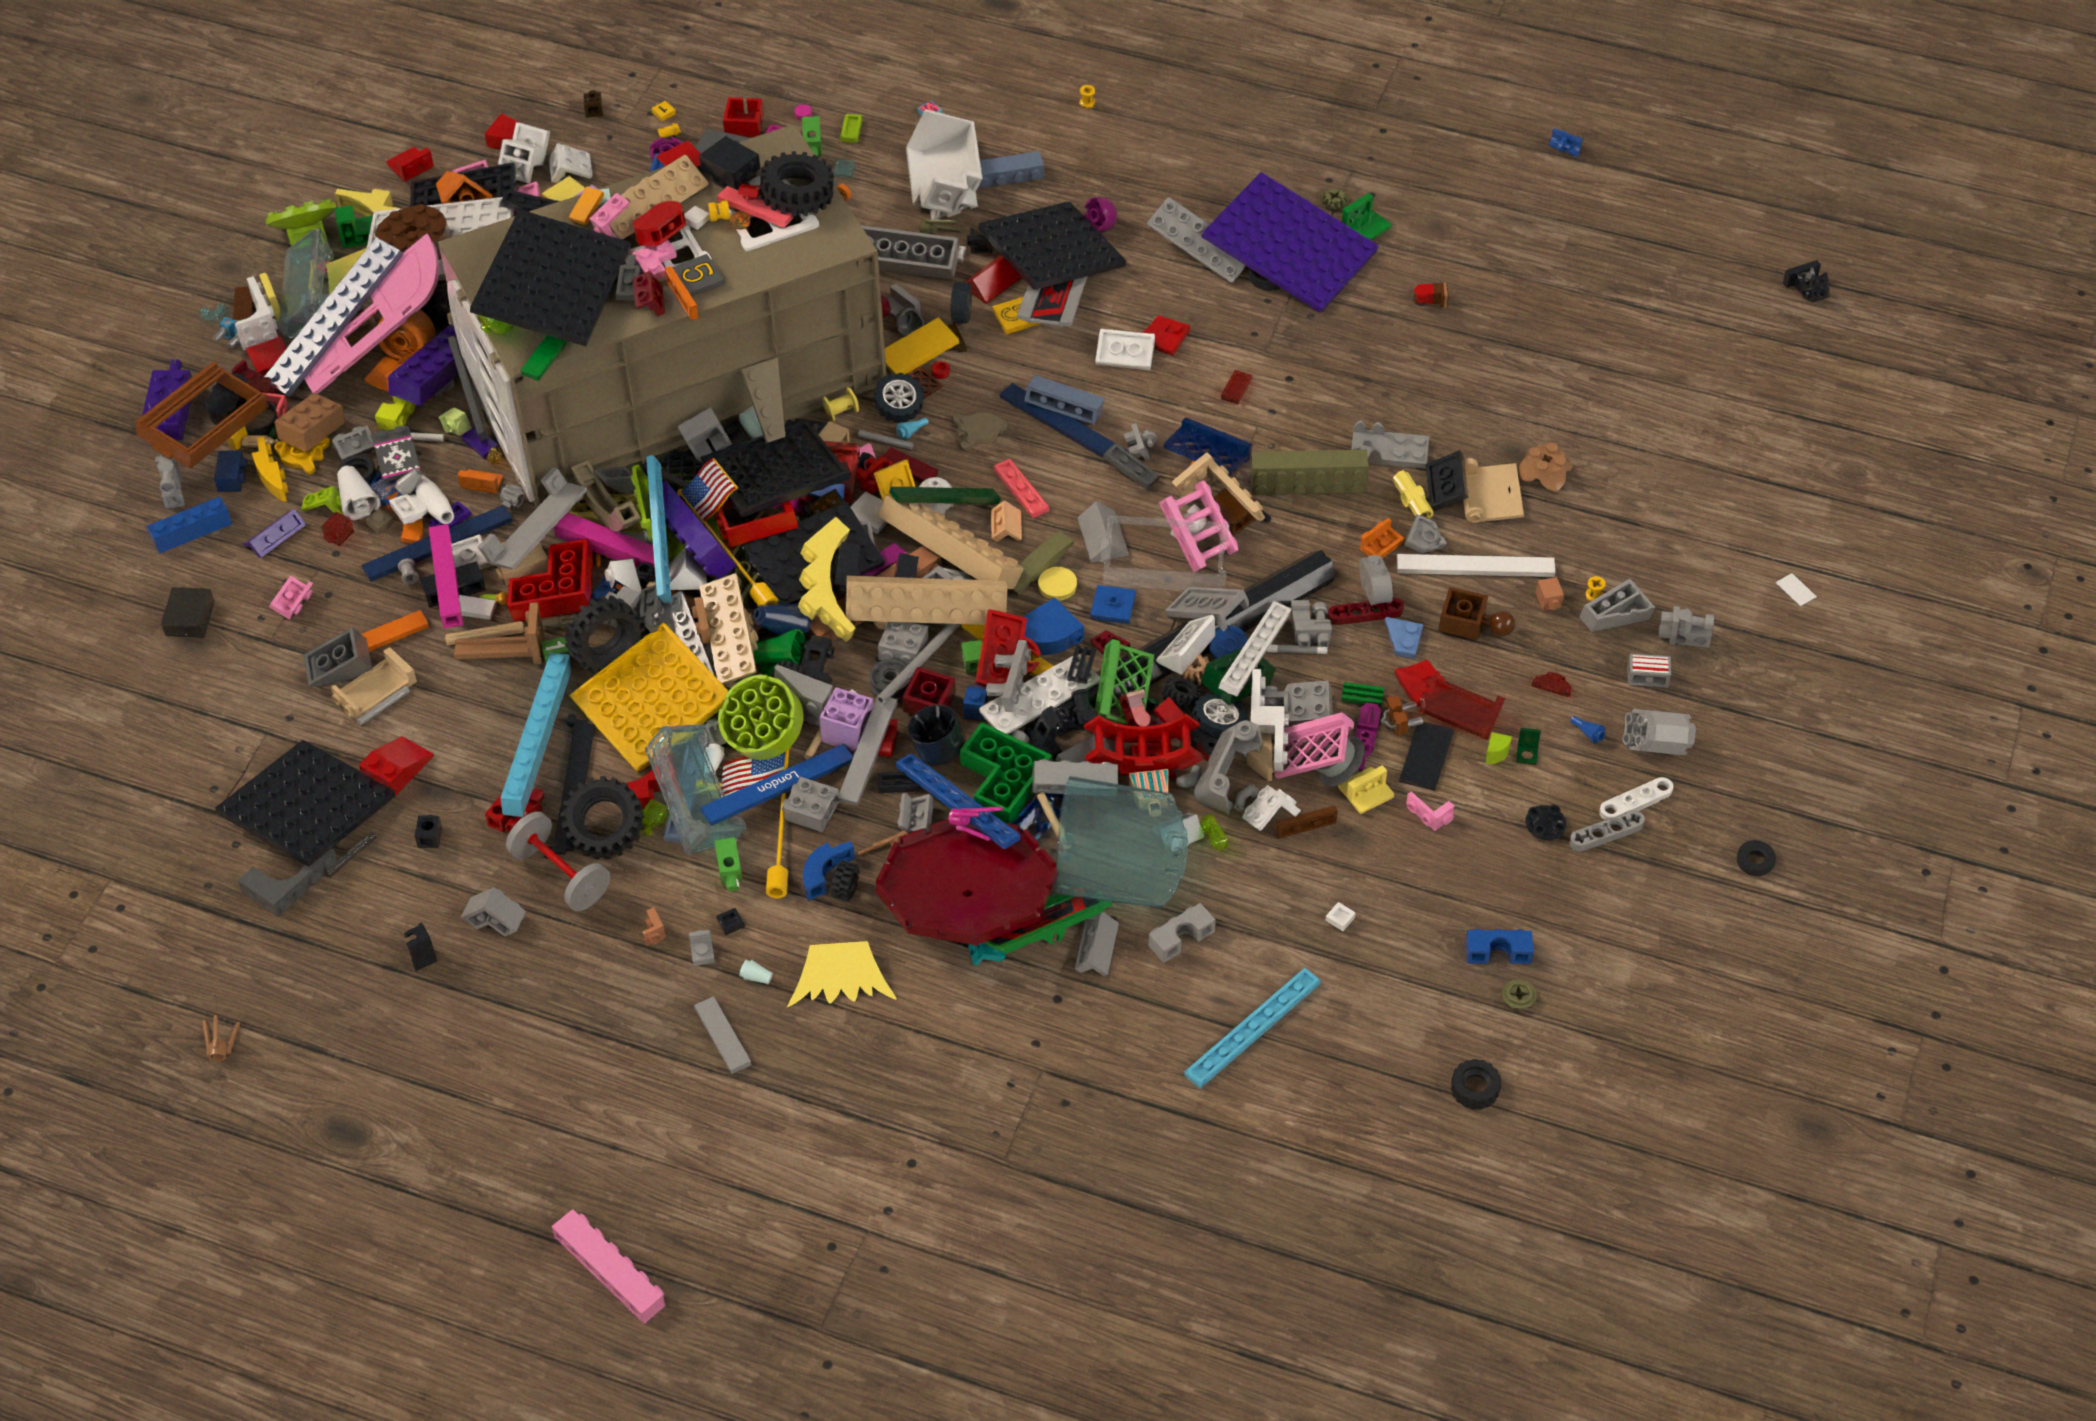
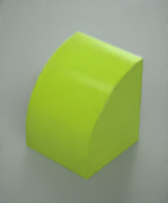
M1491 733L1485 764L1499 763L1508 756L1512 736Z

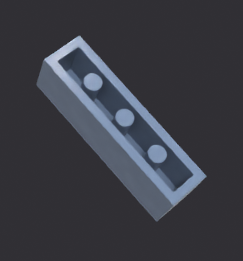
M1040 151L980 160L982 181L977 189L1043 179L1044 164Z
M1036 375L1028 384L1025 402L1094 425L1102 414L1105 400L1103 397Z

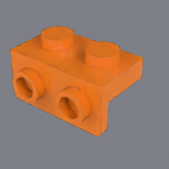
M1387 518L1361 536L1360 550L1367 556H1381L1383 559L1404 544L1405 538L1391 528L1392 520Z

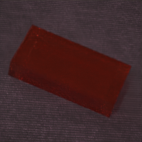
M1234 370L1221 394V400L1239 405L1252 381V375Z

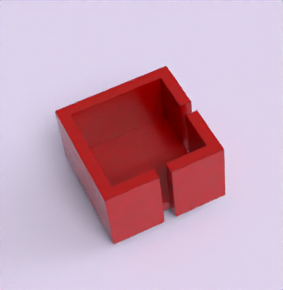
M728 97L723 117L724 132L750 138L759 136L764 117L763 100L747 98L748 113H745L744 98Z

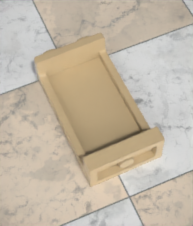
M390 647L383 651L385 659L372 667L371 670L360 675L341 689L335 685L331 687L333 701L338 706L342 705L349 717L353 716L355 719H358L404 686L409 688L417 682L414 669Z

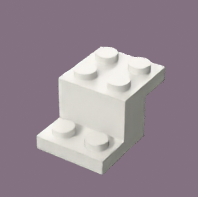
M516 122L513 140H503L498 165L514 162L516 166V180L530 183L533 167L543 166L550 131Z

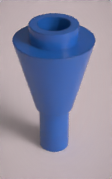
M1576 716L1571 718L1570 722L1579 727L1592 743H1597L1604 739L1606 734L1604 725L1583 721Z

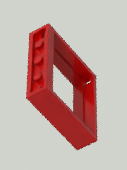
M728 498L714 514L723 540H727L730 547L798 528L795 511L790 500L779 504L783 513L729 527L723 509L734 507Z

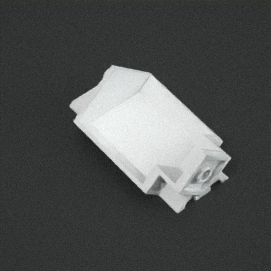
M925 109L906 146L913 205L930 209L931 219L938 220L944 216L951 217L959 214L965 208L970 207L972 209L978 206L976 190L982 181L974 121Z

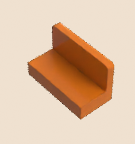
M470 469L467 471L460 470L458 473L460 488L494 494L498 493L504 479L502 474Z

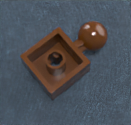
M1449 587L1440 616L1439 631L1478 640L1482 625L1490 626L1494 634L1507 636L1515 628V619L1507 611H1498L1493 615L1485 614L1488 595Z

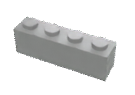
M1045 759L1034 762L1033 793L1116 796L1118 788L1117 764L1109 762L1094 764L1088 761L1071 763L1066 760L1050 762Z

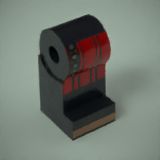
M1196 728L1190 732L1191 746L1202 753L1203 759L1208 761L1218 740ZM1181 738L1180 748L1183 747V739H1182V738Z

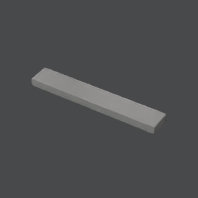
M889 698L883 705L879 704L877 700L875 701L838 795V801L858 806L898 704L897 699Z

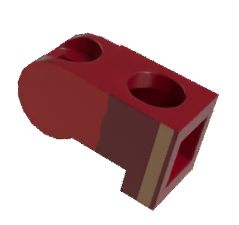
M1143 689L1125 693L1118 698L1128 726H1148L1150 723V715L1145 711L1142 699L1146 697Z

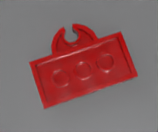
M988 609L975 685L987 687L988 683L1005 684L1007 682L1010 668L995 667L996 654L1013 655L1018 640H1026L1027 647L1031 650V655L1034 658L1041 656L1037 644L1024 636L1027 618ZM1027 661L1026 675L1031 674L1037 668L1039 662Z

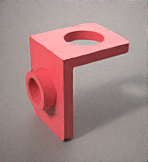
M266 393L267 401L272 402L276 406L278 418L287 413L289 407L285 395Z

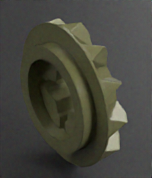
M1329 188L1328 191H1323L1320 199L1324 207L1332 210L1342 209L1349 203L1348 193L1344 192L1343 189L1337 190V188Z
M1515 979L1504 985L1501 997L1504 999V1004H1508L1511 1010L1517 1008L1521 1011L1524 1008L1529 1009L1531 1005L1535 1004L1537 993L1534 986L1529 982ZM1517 990H1519V993L1522 996L1521 1000H1519L1516 996Z

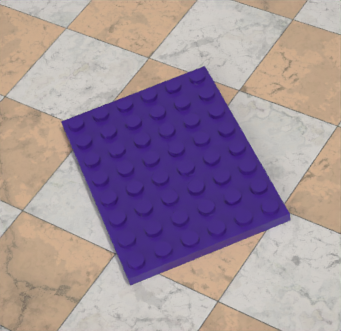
M1262 172L1202 232L1201 236L1320 313L1379 248V245Z

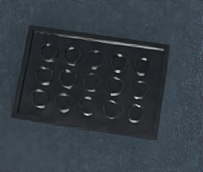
M847 501L797 522L798 528L760 538L743 545V551L761 581L766 583L779 599L777 604H797L800 602L801 597L809 591L799 581L802 571L811 564L800 554L805 542L835 517L850 529L844 542L861 545L858 560L860 574L863 575L884 566L885 561ZM838 549L831 561V586H833Z

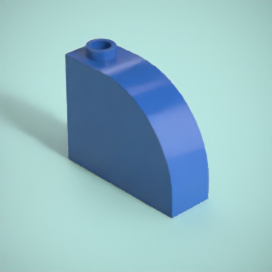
M1056 598L1051 599L1023 616L1027 618L1024 636L1037 644L1041 655L1060 653L1075 644H1079L1084 639V626Z

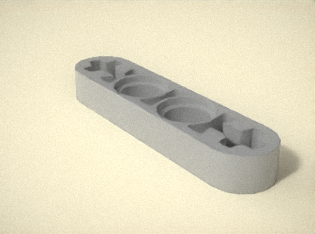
M1630 811L1579 829L1571 834L1569 845L1573 850L1581 852L1642 830L1645 817L1639 811ZM1619 825L1622 830L1615 831L1611 826ZM1599 831L1603 834V837H1595L1592 833Z

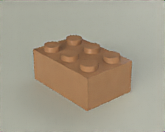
M316 393L311 394L275 420L278 439L305 452L345 424L342 405Z

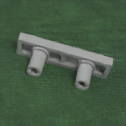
M1018 640L1013 655L996 654L995 667H1008L1010 672L1005 684L988 683L986 692L987 696H1002L1005 712H1013L1015 704L1019 702V690L1023 688V675H1026L1027 661L1031 659V650L1028 649L1026 640Z

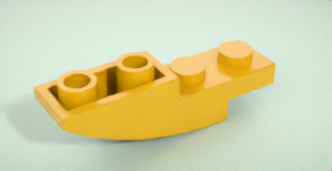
M264 436L258 437L256 439L259 451L252 453L257 473L269 492L282 502L287 501L285 493H289L287 483L282 481L286 479L284 469H279L278 462H274L273 456L269 457L272 454L270 443L266 444Z

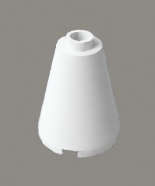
M342 467L337 473L344 517L347 518L348 516L350 520H361L371 516V511L374 509L377 511L380 507L379 497L355 467Z

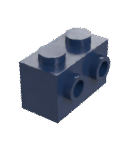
M242 450L219 451L214 476L218 492L241 491L242 484L245 483L244 470L248 468L247 458H244Z

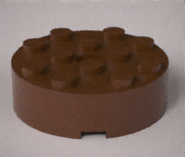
M419 204L398 211H392L378 225L375 238L388 243L404 253L425 234H428L435 245L438 260H440L441 254L438 241L450 238L451 232L446 218L441 211Z

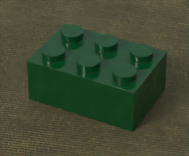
M1243 648L1207 663L1201 680L1206 687L1228 705L1252 695V674L1238 696L1219 689L1221 680ZM1262 657L1255 669H1261L1262 677L1266 679V686H1270L1276 668Z

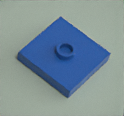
M1097 585L1090 619L1129 624L1136 590Z

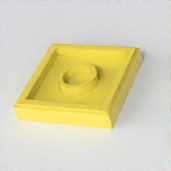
M267 273L259 274L277 323H282L284 318Z

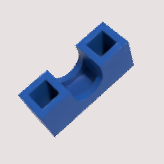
M1473 929L1467 930L1466 933L1467 963L1488 964L1490 952L1496 949L1503 950L1509 955L1510 964L1532 963L1534 953L1532 930Z

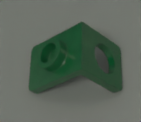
M1520 728L1517 745V763L1537 764L1541 730ZM1529 751L1533 754V757L1525 759L1521 753Z

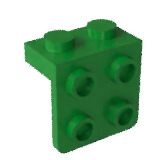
M1367 193L1343 209L1342 223L1369 240H1373L1389 230L1391 223L1372 210L1374 196Z

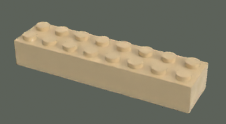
M886 495L878 517L977 580L1006 581L1008 589L1015 588L1024 569L1018 565L1017 560L1004 556L1003 552L999 549L991 548L988 546L989 543L987 541L975 538L974 533L959 528L960 525L958 523L945 519V515L940 512L932 511L928 504L897 503L891 495Z
M847 576L845 617L851 621L985 625L988 609L1006 613L1008 586L1006 581Z

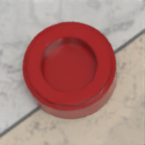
M944 361L935 362L931 367L933 377L937 379L947 378L950 375L949 364Z

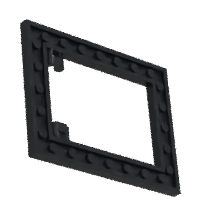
M514 162L458 173L465 175L478 185L485 186L486 191L490 194L497 193V198L503 197L507 190L516 191V166ZM442 176L412 181L410 207L419 204L428 206L442 203L436 183ZM514 210L513 217L516 216L517 210Z

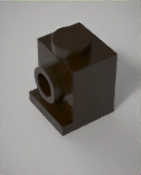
M592 90L584 93L586 118L603 116L601 92ZM598 106L597 110H589V107Z

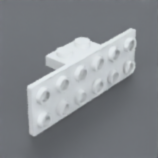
M1079 654V657H1078V660H1077V664H1076V667H1075V670H1074V674H1073L1074 677H1076V673H1077V670H1078V666H1079V663H1080V660H1081V655H1080V654ZM1072 656L1023 683L1022 690H1019V702L1015 704L1013 712H1005L1002 696L980 707L979 711L993 728L1009 734L1040 717L1045 708L1049 706L1057 707L1072 699L1071 692L1078 689L1088 690L1097 685L1100 677L1091 669L1087 684L1068 681L1067 676ZM1086 661L1084 662L1080 678H1084L1088 664Z

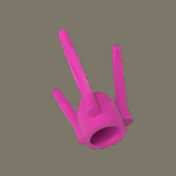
M953 808L949 813V823L955 825L956 830L965 831L989 841L990 837L967 828L965 825L969 824L970 817H978L979 813L1002 811L1003 808Z

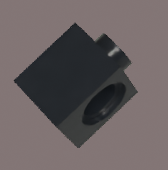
M418 815L414 835L417 847L439 848L442 833L439 816Z

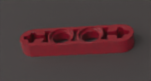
M1392 598L1391 603H1379L1376 605H1371L1369 601L1335 605L1329 608L1328 619L1333 625H1344L1382 620L1386 617L1397 618L1403 614L1404 603L1401 599ZM1379 608L1381 611L1374 613L1370 609ZM1354 610H1358L1361 612V614L1353 615L1351 612Z

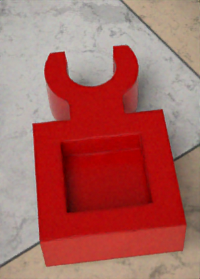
M750 183L742 184L739 186L738 194L743 195L744 199L754 200L755 197L757 198L760 195L761 187L760 185H750Z

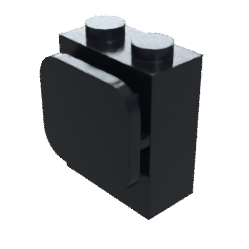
M727 136L699 155L701 170L711 175L713 182L724 189L729 186L739 190L740 185L750 182L756 177V172L761 169L758 153Z

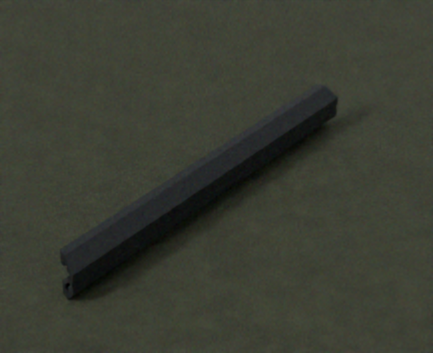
M1322 550L1310 552L1244 589L1249 606L1244 609L1238 605L1225 618L1227 624L1236 626L1246 632L1260 623L1273 601L1290 607L1291 600H1303L1333 582L1335 577L1333 561ZM1189 621L1137 649L1154 655L1150 686L1175 672L1159 664L1156 659ZM1215 622V630H1216V629H1218L1219 627L1217 626V624H1216V622ZM1209 644L1201 652L1202 656L1210 652ZM1128 655L1121 658L1123 663L1130 660ZM1142 657L1136 659L1142 669L1147 666L1148 659ZM1133 662L1125 665L1131 675L1138 672ZM1122 668L1117 670L1116 675L1120 681L1125 680L1127 676ZM1101 670L1096 672L1099 675V677L1101 674ZM1140 674L1133 677L1139 687L1144 685V679ZM1129 680L1123 683L1128 693L1135 690ZM1099 683L1088 689L1089 705H1092L1093 708H1095ZM1119 687L1114 689L1113 693L1117 699L1124 695ZM1074 698L1056 708L1069 709L1072 716L1073 709L1075 708ZM1074 727L1066 728V731L1062 735L1073 730Z

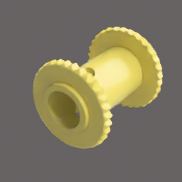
M846 388V395L828 401L826 397H823L824 410L832 422H835V415L853 408L856 413L859 412L857 398L850 388Z

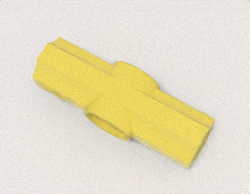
M1404 470L1399 471L1393 476V483L1400 492L1403 505L1410 507L1415 517L1419 514L1430 519L1433 516V510L1425 499L1423 488L1420 485L1417 486L1409 473Z

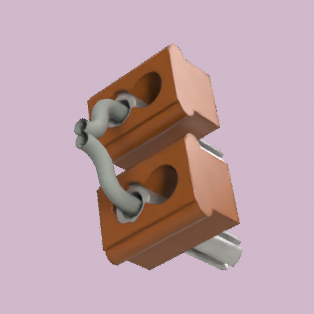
M1399 696L1387 697V709L1383 714L1384 717L1381 719L1382 724H1387L1389 728H1393L1398 737L1401 734L1408 733L1409 727L1423 724V719L1419 717L1408 720L1405 711L1417 708L1416 702L1402 704ZM1387 713L1390 720L1393 721L1392 725H1390L1388 721H1385L1387 718Z

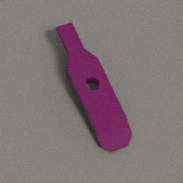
M1366 703L1361 707L1355 737L1363 742L1365 752L1358 768L1359 771L1364 770L1366 757L1374 749L1381 709L1377 704Z

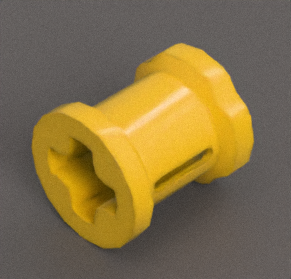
M1091 85L1082 86L1080 88V105L1084 108H1092L1095 105V99L1093 98L1095 88Z
M1594 576L1588 580L1589 589L1586 591V598L1590 602L1603 595L1602 590H1604L1606 585L1603 578Z

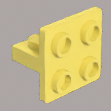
M1383 765L1376 769L1369 767L1338 785V788L1360 814L1394 798L1393 791L1386 784L1387 770Z

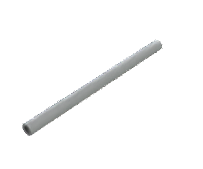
M947 624L876 697L877 702L881 705L885 704L915 673L917 667H921L961 624Z

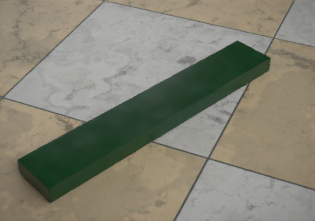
M890 487L889 491L897 503L999 504L1001 497L993 488Z

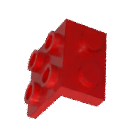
M412 147L386 162L387 166L404 182L434 167L432 154L428 148L419 151L416 147Z

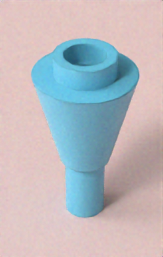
M924 417L918 421L898 423L896 429L898 437L905 441L908 440L921 427L929 423L928 419Z

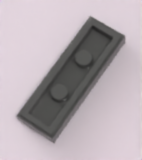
M1117 443L1111 446L1103 455L1105 460L1146 490L1159 480L1160 475Z

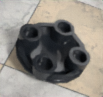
M1557 805L1531 807L1525 818L1528 831L1534 837L1541 840L1558 839L1564 834L1567 827L1566 819Z

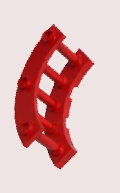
M1185 714L1173 721L1159 725L1128 726L1109 721L1098 715L1084 725L1085 729L1095 734V749L1085 755V760L1094 764H1101L1103 762L1117 764L1119 775L1129 776V773L1168 769L1169 771L1179 768V770H1183L1203 760L1202 753L1191 746L1190 732L1200 727V723ZM1182 736L1183 747L1170 752V739ZM1103 737L1115 740V752L1104 748ZM1161 741L1162 755L1147 757L1146 743ZM1123 742L1138 743L1139 757L1124 755Z

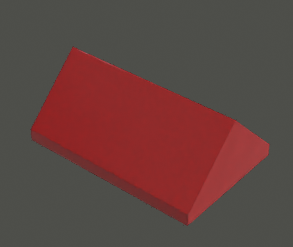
M1001 255L963 283H971L972 295L987 304L1022 279V277Z

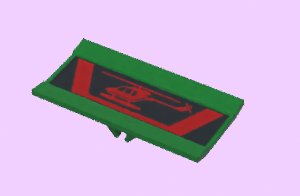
M1075 885L1049 896L1040 921L984 943L1006 954L1042 939L1054 945L1052 940L1054 933L1057 934L1056 940L1061 942L1068 927L1102 913L1105 908L1112 906V901H1102L1086 893L1078 885Z

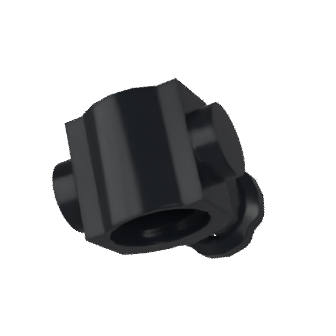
M1078 689L1071 692V697L1074 698L1075 703L1072 716L1076 718L1075 722L1078 727H1074V731L1087 730L1084 728V725L1097 716L1096 709L1089 705V690Z

